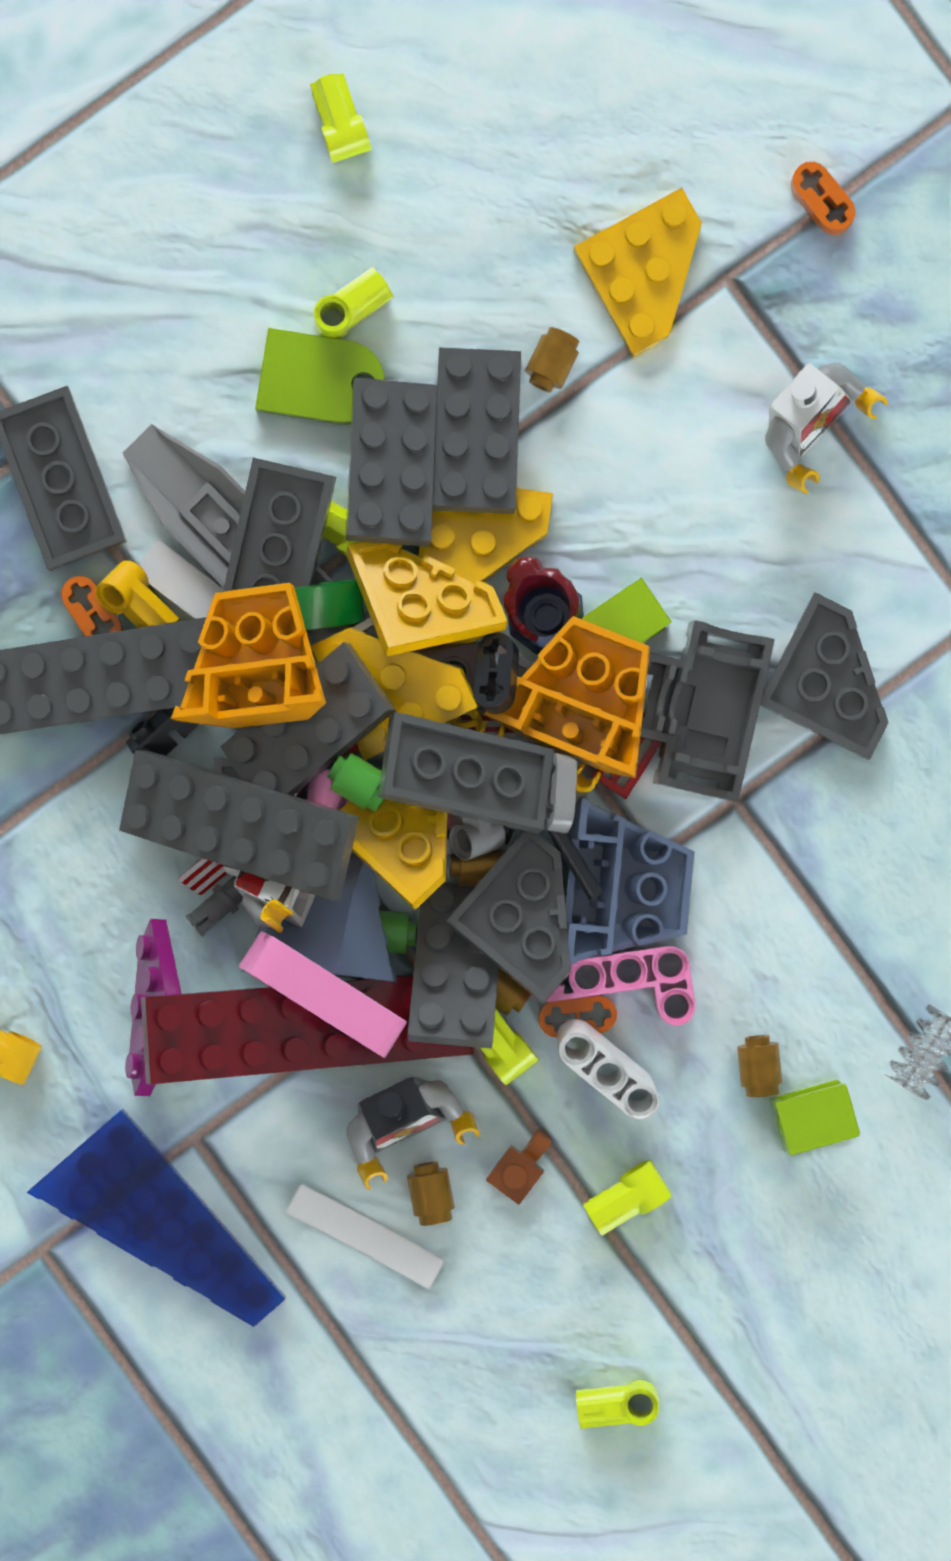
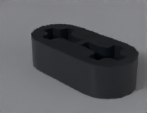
M501 632L486 635L478 645L473 694L476 702L490 714H501L507 711L513 705L516 696L519 649L509 636ZM501 645L507 652L506 654L499 655L498 667L496 668V661L490 656V653L497 652L498 646ZM496 679L497 686L503 692L502 694H496L494 701H491L486 696V693L493 692Z

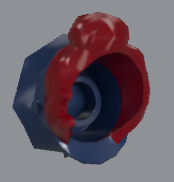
M520 557L510 565L506 574L509 587L503 598L504 608L508 615L510 635L535 655H538L573 616L579 619L584 617L582 595L576 591L572 582L559 569L543 568L538 558Z

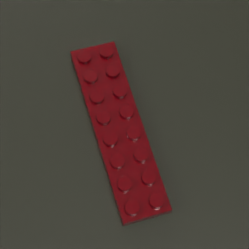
M413 975L396 976L397 982L374 980L344 981L407 1021V1024L385 1058L271 987L141 997L146 1084L150 1085L473 1055V1047L407 1041Z

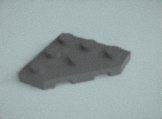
M814 592L763 691L760 706L866 760H870L889 722L875 686L876 682L867 654L863 650L853 612Z
M523 831L447 919V924L542 1004L548 1000L571 972L561 852L541 835Z

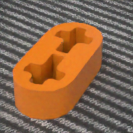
M805 162L795 170L790 183L794 197L825 233L839 235L847 231L854 221L856 214L852 200L820 163ZM803 174H806L809 178L814 175L819 178L816 187L822 194L820 197L813 188L809 187L804 190L801 187L804 180ZM825 200L833 209L836 210L842 207L845 210L842 216L843 223H840L837 219L832 222L827 220L826 217L830 210L824 203Z
M75 576L63 585L61 590L62 601L85 636L94 635L98 630V626L92 619L96 614L106 623L113 621L114 626L110 629V632L124 630L118 615L108 612L97 601L95 596L97 584L84 576ZM79 585L83 589L90 587L91 592L88 593L87 598L93 608L89 611L80 602L72 603L71 599L75 596L73 590L75 586Z
M594 995L546 1002L539 1011L538 1021L540 1028L545 1034L557 1038L558 1030H554L552 1023H545V1016L552 1014L553 1007H560L562 1014L575 1013V1019H580L579 1012L592 1011L593 1003L601 1002L603 1009L610 1010V1016L603 1018L602 1025H595V1021L591 1018L582 1020L590 1024L599 1033H603L614 1026L617 1020V1010L609 998L603 995Z

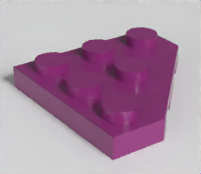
M150 918L144 935H139L136 942V957L138 961L135 994L132 997L130 1007L132 1028L130 1050L125 1063L126 1077L132 1080L134 1096H151L156 1085L146 1084L141 997L182 994L167 921L165 919Z

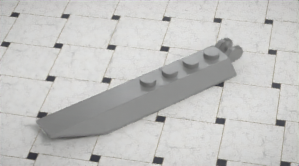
M151 424L123 452V455L161 524L224 588L245 490L222 466ZM317 565L312 585L333 581ZM364 613V621H365V620L368 619L369 617ZM359 623L306 630L310 646L347 628H353ZM312 651V654H313V657H314V661H315V665H317V664H318V661H317V659H316V657H315V655H314V653H313V651Z

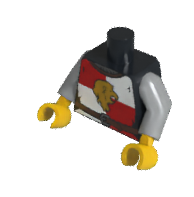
M410 1077L358 1103V1115L348 1124L346 1134L355 1159L359 1163L357 1165V1172L366 1189H371L369 1180L376 1175H380L384 1183L388 1180L382 1164L375 1157L377 1153L442 1121H450L455 1140L458 1144H465L462 1133L466 1131H473L479 1137L480 1133L474 1115L471 1112L464 1111L463 1106L443 1081H427Z

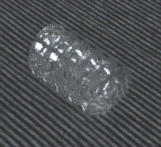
M930 1004L925 1009L932 1020L917 1019L916 1024L923 1034L908 1033L907 1038L914 1046L913 1049L900 1046L898 1052L905 1060L904 1063L890 1060L888 1064L896 1075L894 1077L885 1075L910 1093L924 1100H929L931 1096L923 1086L925 1084L939 1086L940 1082L933 1074V1071L948 1072L949 1068L942 1060V1057H951V1017Z

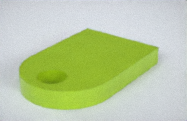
M268 328L255 410L256 412L338 425H350L354 378L368 375L376 380H385L384 372L375 354L360 343Z

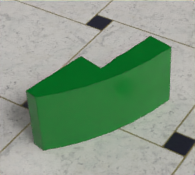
M356 579L320 582L319 585L294 587L306 630L342 626L364 621L363 596Z

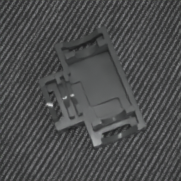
M694 620L688 623L686 632L687 642L682 650L681 659L649 653L647 674L653 675L644 717L642 718L640 737L662 743L658 756L660 761L658 769H655L653 784L738 802L775 639L730 631ZM709 635L749 645L748 652L707 642V637ZM677 772L718 781L717 789L677 780Z

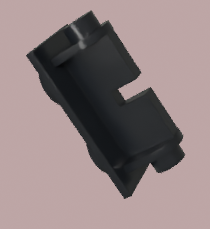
M174 708L159 710L149 720L147 718L142 719L132 728L129 733L130 738L126 741V744L133 754H135V750L144 749L167 756L178 745L168 734L171 730L175 729L185 739L200 724L171 719Z

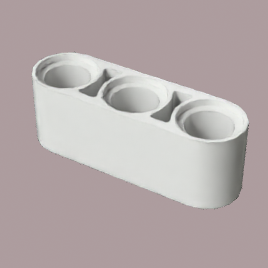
M582 1019L567 1020L560 1026L557 1031L558 1050L560 1058L569 1068L629 1117L643 1120L655 1114L659 1107V1097L654 1079L648 1072ZM574 1037H582L587 1040L585 1046L580 1049H570L566 1046V1043ZM606 1063H613L618 1066L617 1070L610 1075H602L597 1071L600 1066ZM637 1089H645L649 1092L643 1100L636 1101L629 1098L630 1093Z

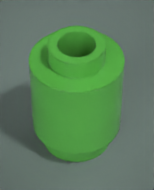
M353 753L347 759L339 756L327 778L333 781L330 790L363 810L368 807L376 812L384 801L383 798H378L382 771Z
M379 910L383 932L387 933L389 944L386 945L388 953L407 954L408 946H416L417 921H409L410 913Z

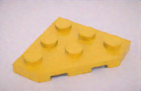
M682 187L573 247L574 253L632 357L669 338L702 225Z
M516 488L515 514L432 511L431 543L429 547L420 546L418 557L423 559L427 555L454 568L456 575L475 584L478 580L482 582L489 580L511 564L531 546L534 547L547 537L553 493Z
M358 542L348 545L347 558L386 657L505 631L508 621L494 587L479 580L476 584L456 575L454 568L427 555L422 559L403 550L402 545Z
M347 628L311 645L312 651L319 663L343 642L351 644L396 709L395 712L446 723L480 707L474 698L473 691L462 668L427 657L416 651L386 657L379 638L370 636L357 629ZM389 717L357 743L364 760L385 751Z
M384 799L376 812L368 807L363 810L350 801L340 809V811L359 816L352 851L414 910L446 881L447 813Z

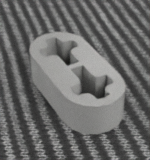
M560 753L553 754L544 830L567 833L572 826L575 815L577 761L574 756Z

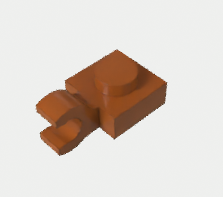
M538 1129L521 1152L510 1145L488 1174L486 1181L520 1205L544 1173V1169L537 1165L536 1161L550 1146L552 1139Z

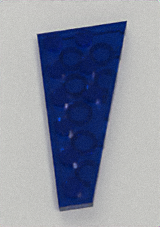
M124 1109L120 1110L26 1192L36 1199H41L60 1210V1213L70 1219H75L97 1232V1235L151 1267H156L165 1272L183 1286L192 1288L210 1299V1302L253 1327L286 1299L285 1294Z

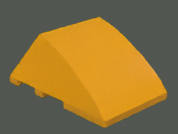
M282 583L214 594L198 640L201 649L194 669L187 671L184 681L188 683L181 706H175L171 719L227 728L309 720L326 704L294 585Z
M573 616L538 654L539 658L521 678L517 677L516 696L513 705L504 713L490 714L486 711L483 715L542 747L554 749L555 752L574 756L577 761L585 762L586 765L606 773L636 778L650 647Z

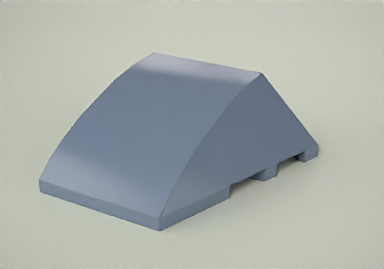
M579 797L575 806L574 820L567 833L594 875L603 893L589 901L561 855L570 963L573 964L586 958L604 956L622 949L643 946L686 935L695 851L651 830H646L625 820L626 818L608 812L592 802Z
M355 853L350 855L340 900L332 901L315 895L302 927L283 919L281 926L284 929L281 933H278L273 928L259 927L252 942L253 944L260 931H263L296 950L336 977L397 982L395 970L391 969L386 945L389 942L387 933L383 932L378 908L381 904L374 871Z

